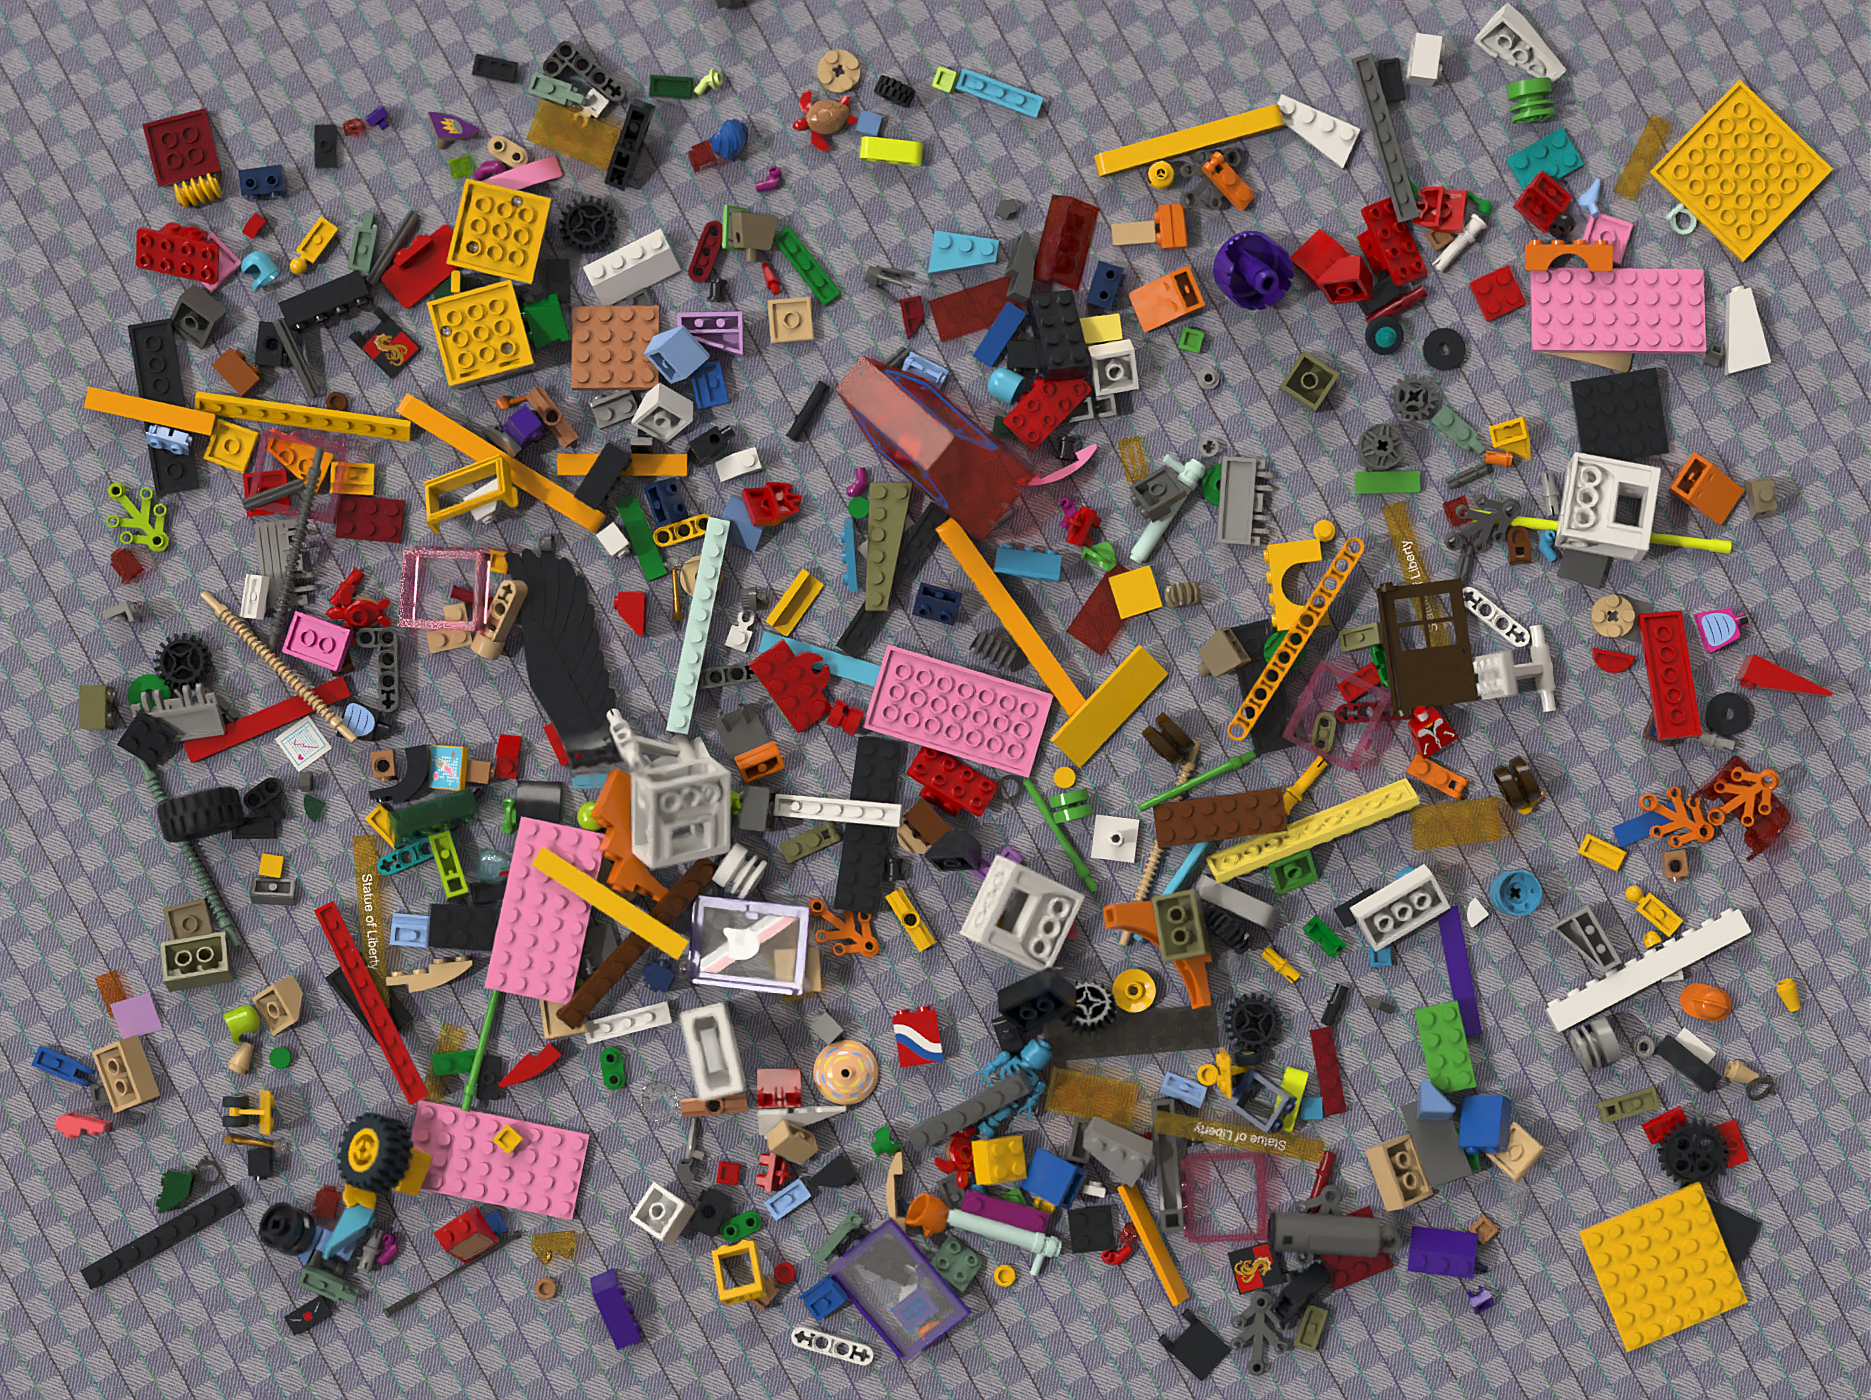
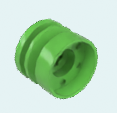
M1551 78L1527 79L1506 86L1508 101L1518 102V105L1509 109L1510 113H1519L1511 116L1513 124H1534L1556 116V109L1548 108L1555 104L1554 100L1544 99V97L1553 93Z

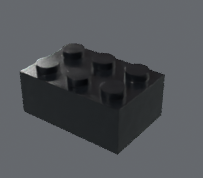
M609 439L576 490L574 497L595 511L598 506L603 508L609 498L607 492L610 488L614 490L620 481L619 473L621 470L626 472L632 462L630 458L631 452Z
M429 903L425 946L430 948L492 952L496 908Z
M1051 966L998 990V1012L1024 1033L1077 1009L1076 987Z

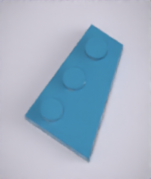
M844 518V530H840L841 543L846 545V551H842V563L847 564V572H843L844 585H848L849 592L857 591L853 518Z

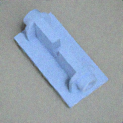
M912 352L907 356L901 369L902 372L923 382L931 381L932 387L939 390L949 372Z
M156 424L155 426L151 425L149 432H146L147 444H150V446L157 449H168L178 455H189L188 445L192 444L193 437L188 433L174 430L171 437L169 436L170 428Z

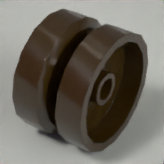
M1162 712L1155 719V724L1162 732L1160 733L1153 726H1148L1141 734L1149 742L1150 747L1174 767L1182 759L1175 746L1188 753L1196 745L1169 716Z
M1518 755L1509 760L1510 771L1502 764L1492 769L1497 786L1513 811H1517L1525 806L1524 796L1531 802L1542 797L1537 781L1521 756Z

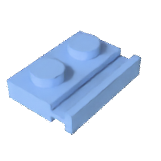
M393 913L390 945L430 948L425 946L428 916Z

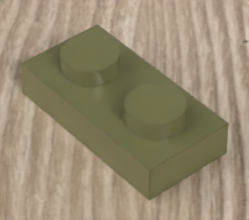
M1379 622L1338 631L1342 653L1384 644L1381 623Z
M1308 1303L1293 1345L1315 1352L1328 1310Z

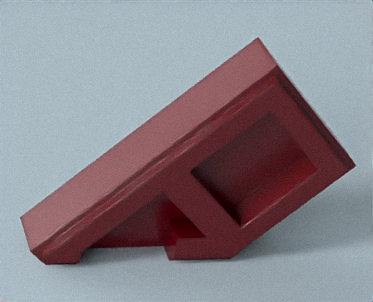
M921 295L899 299L907 339L912 337L925 317Z

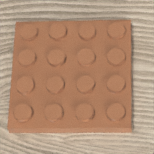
M573 306L572 391L651 390L659 383V370L644 355V352L653 336L659 334V306Z

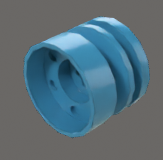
M1523 870L1505 871L1497 875L1490 887V900L1493 906L1500 913L1509 916H1522L1533 912L1539 906L1542 898V887L1538 879L1531 873ZM1510 889H1517L1515 893L1517 897H1510L1512 893Z

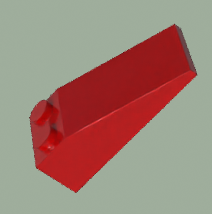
M1755 654L1745 657L1735 680L1740 682L1739 686L1747 690L1760 689L1821 698L1829 697L1833 693Z

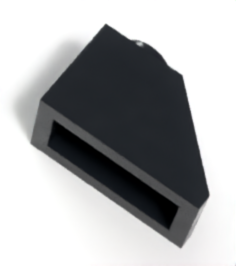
M840 1153L809 1179L808 1183L810 1186L842 1188L845 1185L848 1188L857 1180L855 1176L858 1172L845 1156Z

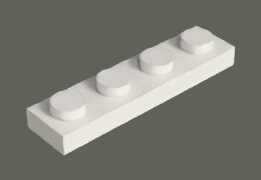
M668 1002L587 1021L589 1031L585 1033L587 1043L590 1044L672 1023Z

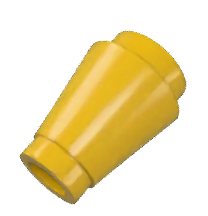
M1792 978L1783 979L1776 983V992L1789 1012L1799 1010L1801 1005L1797 983Z

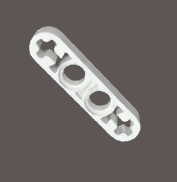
M1472 587L1462 589L1463 593L1472 592V598L1475 601H1478L1479 598L1482 599L1477 604L1475 610L1472 608L1474 605L1472 601H1464L1466 609L1513 646L1522 647L1528 643L1530 636L1524 627ZM1483 604L1491 607V614L1487 617L1482 616L1479 612V608ZM1499 618H1505L1508 621V627L1505 630L1498 629L1496 622ZM1513 625L1516 626L1513 629L1514 632L1517 634L1522 632L1524 634L1522 637L1524 642H1515L1516 637L1512 633L1509 634V637L1506 635Z
M799 1326L793 1330L791 1335L792 1342L798 1347L852 1363L867 1365L873 1359L874 1353L870 1346L825 1332ZM804 1331V1335L811 1338V1333L816 1335L812 1340V1346H809V1340L803 1339L802 1342H798L795 1334ZM818 1337H825L828 1340L826 1348L820 1349L816 1346V1339ZM846 1343L849 1346V1352L845 1355L839 1354L836 1349L837 1345ZM853 1345L857 1346L855 1351L858 1352L866 1349L870 1357L862 1361L860 1360V1355L854 1354V1358H850Z

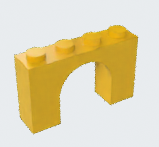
M1319 539L1270 544L1266 546V550H1263L1264 563H1268L1269 571L1265 572L1267 585L1271 584L1272 593H1268L1269 605L1274 608V614L1271 615L1272 628L1276 627V632L1289 631L1304 607L1293 604L1285 597L1281 586L1282 577L1285 571L1293 565L1320 562L1322 560ZM1316 604L1314 606L1321 609L1324 604ZM1328 608L1316 627L1330 625ZM1304 615L1301 622L1305 627H1310L1313 620L1309 615Z

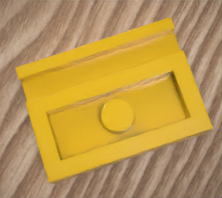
M331 462L330 494L374 496L376 464Z

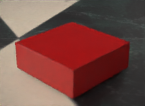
M719 1161L716 1183L738 1186L741 1164Z

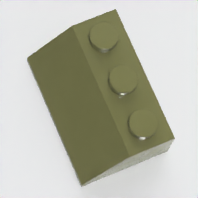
M1191 889L1151 897L1163 962L1188 960L1211 955L1200 892L1198 890Z
M225 931L160 942L163 981L169 992L234 981L232 959Z

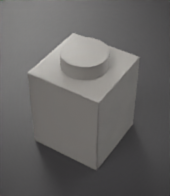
M819 1011L811 1019L813 1024L810 1027L828 1045L844 1030L827 1011L823 1014Z

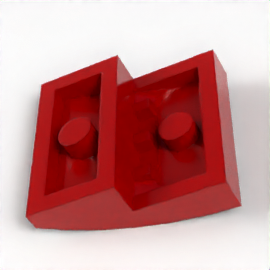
M1540 171L1519 196L1513 208L1542 233H1547L1550 224L1555 221L1559 213H1564L1573 196L1544 171Z

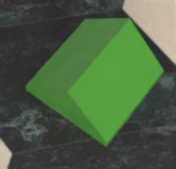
M1309 849L1274 861L1267 866L1278 895L1318 880Z

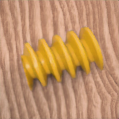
M207 173V180H204L200 175L198 183L191 178L190 186L185 181H182V188L174 184L175 195L181 208L183 205L186 209H189L190 202L197 206L198 199L204 204L206 203V196L210 201H214L215 194L218 198L223 197L216 174L215 178Z

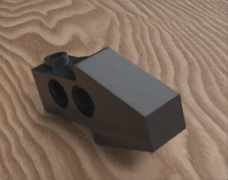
M635 99L630 104L618 143L613 151L604 184L623 191L627 189L644 147L643 143L656 106L639 99Z

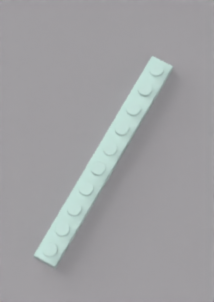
M712 517L708 519L666 728L667 731L687 735L689 732L730 527V521Z

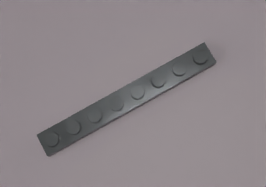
M1373 53L1351 59L1398 223L1401 224L1420 218Z

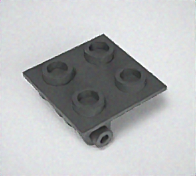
M611 922L587 929L579 964L581 976L594 973L618 947Z

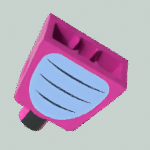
M1731 608L1700 612L1693 615L1706 654L1741 637L1738 628L1749 625L1745 613L1734 616Z

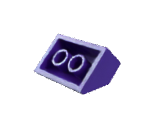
M1412 1226L1407 1271L1473 1279L1478 1233Z

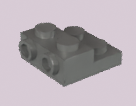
M1166 465L1129 486L1132 493L1130 499L1136 508L1140 506L1141 509L1139 511L1145 520L1150 519L1152 523L1171 513L1169 506L1188 496L1184 487Z

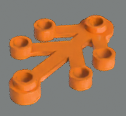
M1735 767L1731 772V778L1734 781L1747 780L1756 783L1749 787L1730 784L1725 779L1716 780L1714 790L1717 793L1728 792L1739 795L1721 807H1712L1707 818L1712 825H1721L1726 818V814L1745 802V810L1741 822L1744 826H1752L1755 821V815L1753 814L1755 795L1763 790L1762 801L1759 804L1758 810L1761 814L1768 815L1772 810V803L1770 802L1772 790L1777 788L1780 782L1778 773L1772 769H1765L1760 773L1744 771L1741 767ZM1738 771L1742 774V776L1737 777L1735 776L1734 772ZM1770 776L1773 781L1768 782L1765 777ZM1722 783L1725 788L1720 789L1717 784ZM1767 805L1769 809L1764 810L1761 806ZM1714 812H1719L1721 816L1716 817ZM1748 816L1752 821L1747 822L1744 818Z
M1676 786L1670 787L1666 791L1667 797L1673 801L1676 812L1659 804L1656 796L1653 794H1644L1639 798L1638 804L1643 811H1654L1673 821L1662 826H1652L1649 829V835L1652 838H1661L1664 834L1683 827L1691 830V832L1681 836H1670L1668 845L1671 848H1679L1683 843L1695 839L1698 842L1705 843L1713 838L1714 828L1709 822L1704 821L1699 807L1700 800L1696 796L1688 797L1685 800V806L1692 810L1695 822L1688 819L1681 799V790ZM1673 789L1676 791L1675 797L1671 795ZM1645 799L1649 801L1648 807L1644 805ZM1691 799L1695 801L1694 807L1690 805ZM1655 828L1659 830L1658 836L1654 834ZM1701 828L1705 830L1704 836L1700 834ZM1674 838H1676V839L1678 840V844H1677V845H1674V844H1673V839H1674Z
M813 899L809 902L807 907H811L812 917L821 916L839 930L826 932L825 930L817 931L814 939L818 944L849 938L857 943L846 946L842 943H836L832 948V954L835 957H841L843 954L860 953L863 957L871 958L878 953L879 942L871 936L869 924L871 914H867V920L861 918L860 912L857 915L862 928L861 936L855 931L852 911L843 910L844 923L825 908V903L821 899ZM813 904H819L821 909L815 910ZM818 934H824L825 940H819ZM866 943L872 944L871 950L866 949ZM835 947H841L842 953H836Z

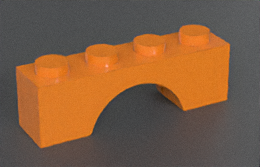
M1530 240V244H1525L1524 270L1547 271L1550 263L1556 257L1571 253L1581 257L1586 262L1589 271H1613V245H1608V240H1595V245H1586V240H1573V245L1564 244V240H1551V244H1543V240Z

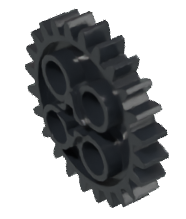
M1696 1117L1693 1118L1692 1123H1689L1687 1118H1685L1684 1125L1676 1121L1677 1128L1674 1129L1669 1126L1670 1134L1663 1132L1665 1140H1659V1145L1662 1148L1657 1149L1658 1154L1661 1155L1658 1157V1161L1663 1163L1661 1165L1662 1171L1667 1170V1177L1673 1175L1674 1183L1681 1179L1682 1186L1686 1182H1689L1690 1185L1694 1184V1182H1699L1702 1186L1703 1180L1710 1184L1709 1178L1711 1176L1718 1179L1717 1171L1724 1172L1721 1165L1728 1164L1725 1158L1729 1157V1152L1726 1151L1729 1146L1728 1143L1724 1142L1726 1140L1725 1135H1720V1128L1713 1130L1714 1125L1712 1122L1706 1126L1705 1119H1702L1699 1124ZM1696 1135V1152H1694V1170H1690L1692 1163L1690 1154L1693 1150L1692 1136ZM1680 1139L1688 1140L1685 1145L1678 1144ZM1707 1139L1710 1141L1706 1146L1700 1145L1702 1140ZM1680 1159H1684L1687 1161L1686 1164L1682 1166H1679L1676 1163ZM1702 1160L1709 1161L1706 1166L1698 1165Z

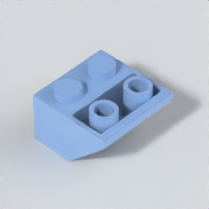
M684 325L653 336L644 352V355L670 384L686 379L710 357V354Z

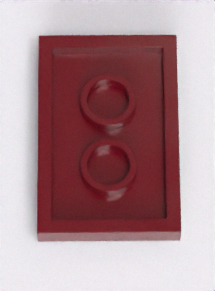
M339 494L335 537L401 544L405 500Z

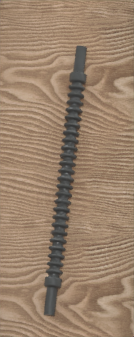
M319 446L316 447L312 467L308 468L307 474L309 477L306 478L308 483H305L307 488L303 490L305 495H302L304 500L300 502L302 507H299V510L301 512L297 514L299 516V519H296L298 524L294 526L296 528L293 531L295 536L292 537L294 541L290 543L292 548L289 549V552L291 553L287 555L289 560H286V563L288 565L284 567L286 569V572H283L285 577L281 579L283 581L280 584L282 589L279 590L281 594L277 596L279 601H276V604L278 606L274 608L276 610L273 613L275 618L271 620L273 624L269 628L271 634L267 649H271V654L275 653L279 635L283 632L282 625L285 624L283 619L286 618L284 613L288 612L286 609L289 606L287 601L291 600L289 595L292 594L290 590L293 589L291 584L295 583L293 578L296 577V574L294 572L298 571L296 568L299 565L297 560L301 559L299 557V554L302 553L300 548H303L301 543L305 542L303 537L306 536V533L304 531L308 530L306 527L309 524L307 519L311 518L309 515L312 512L310 507L314 506L312 503L315 500L313 495H316L315 489L318 488L316 483H319L318 478L321 477L322 473L320 467L325 448Z

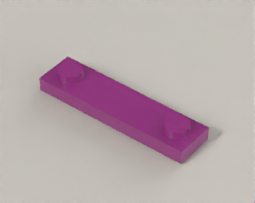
M968 1188L960 1207L961 1211L1041 1233H1044L1050 1217V1212Z

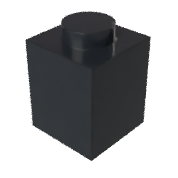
M272 1148L247 1150L248 1176H254V1180H267V1176L273 1174Z

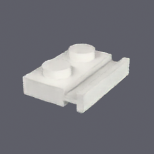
M246 574L240 617L263 620L267 608L266 598L270 589V577Z

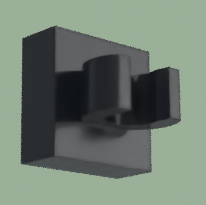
M638 429L637 437H631L630 440L631 453L653 454L652 437H647L646 432Z

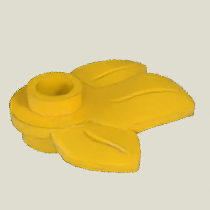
M344 1181L346 1189L343 1193V1201L348 1208H352L357 1202L368 1209L373 1210L375 1208L376 1195L379 1194L351 1187Z

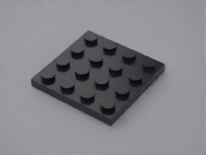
M1656 367L1570 381L1580 453L1620 461L1669 453Z

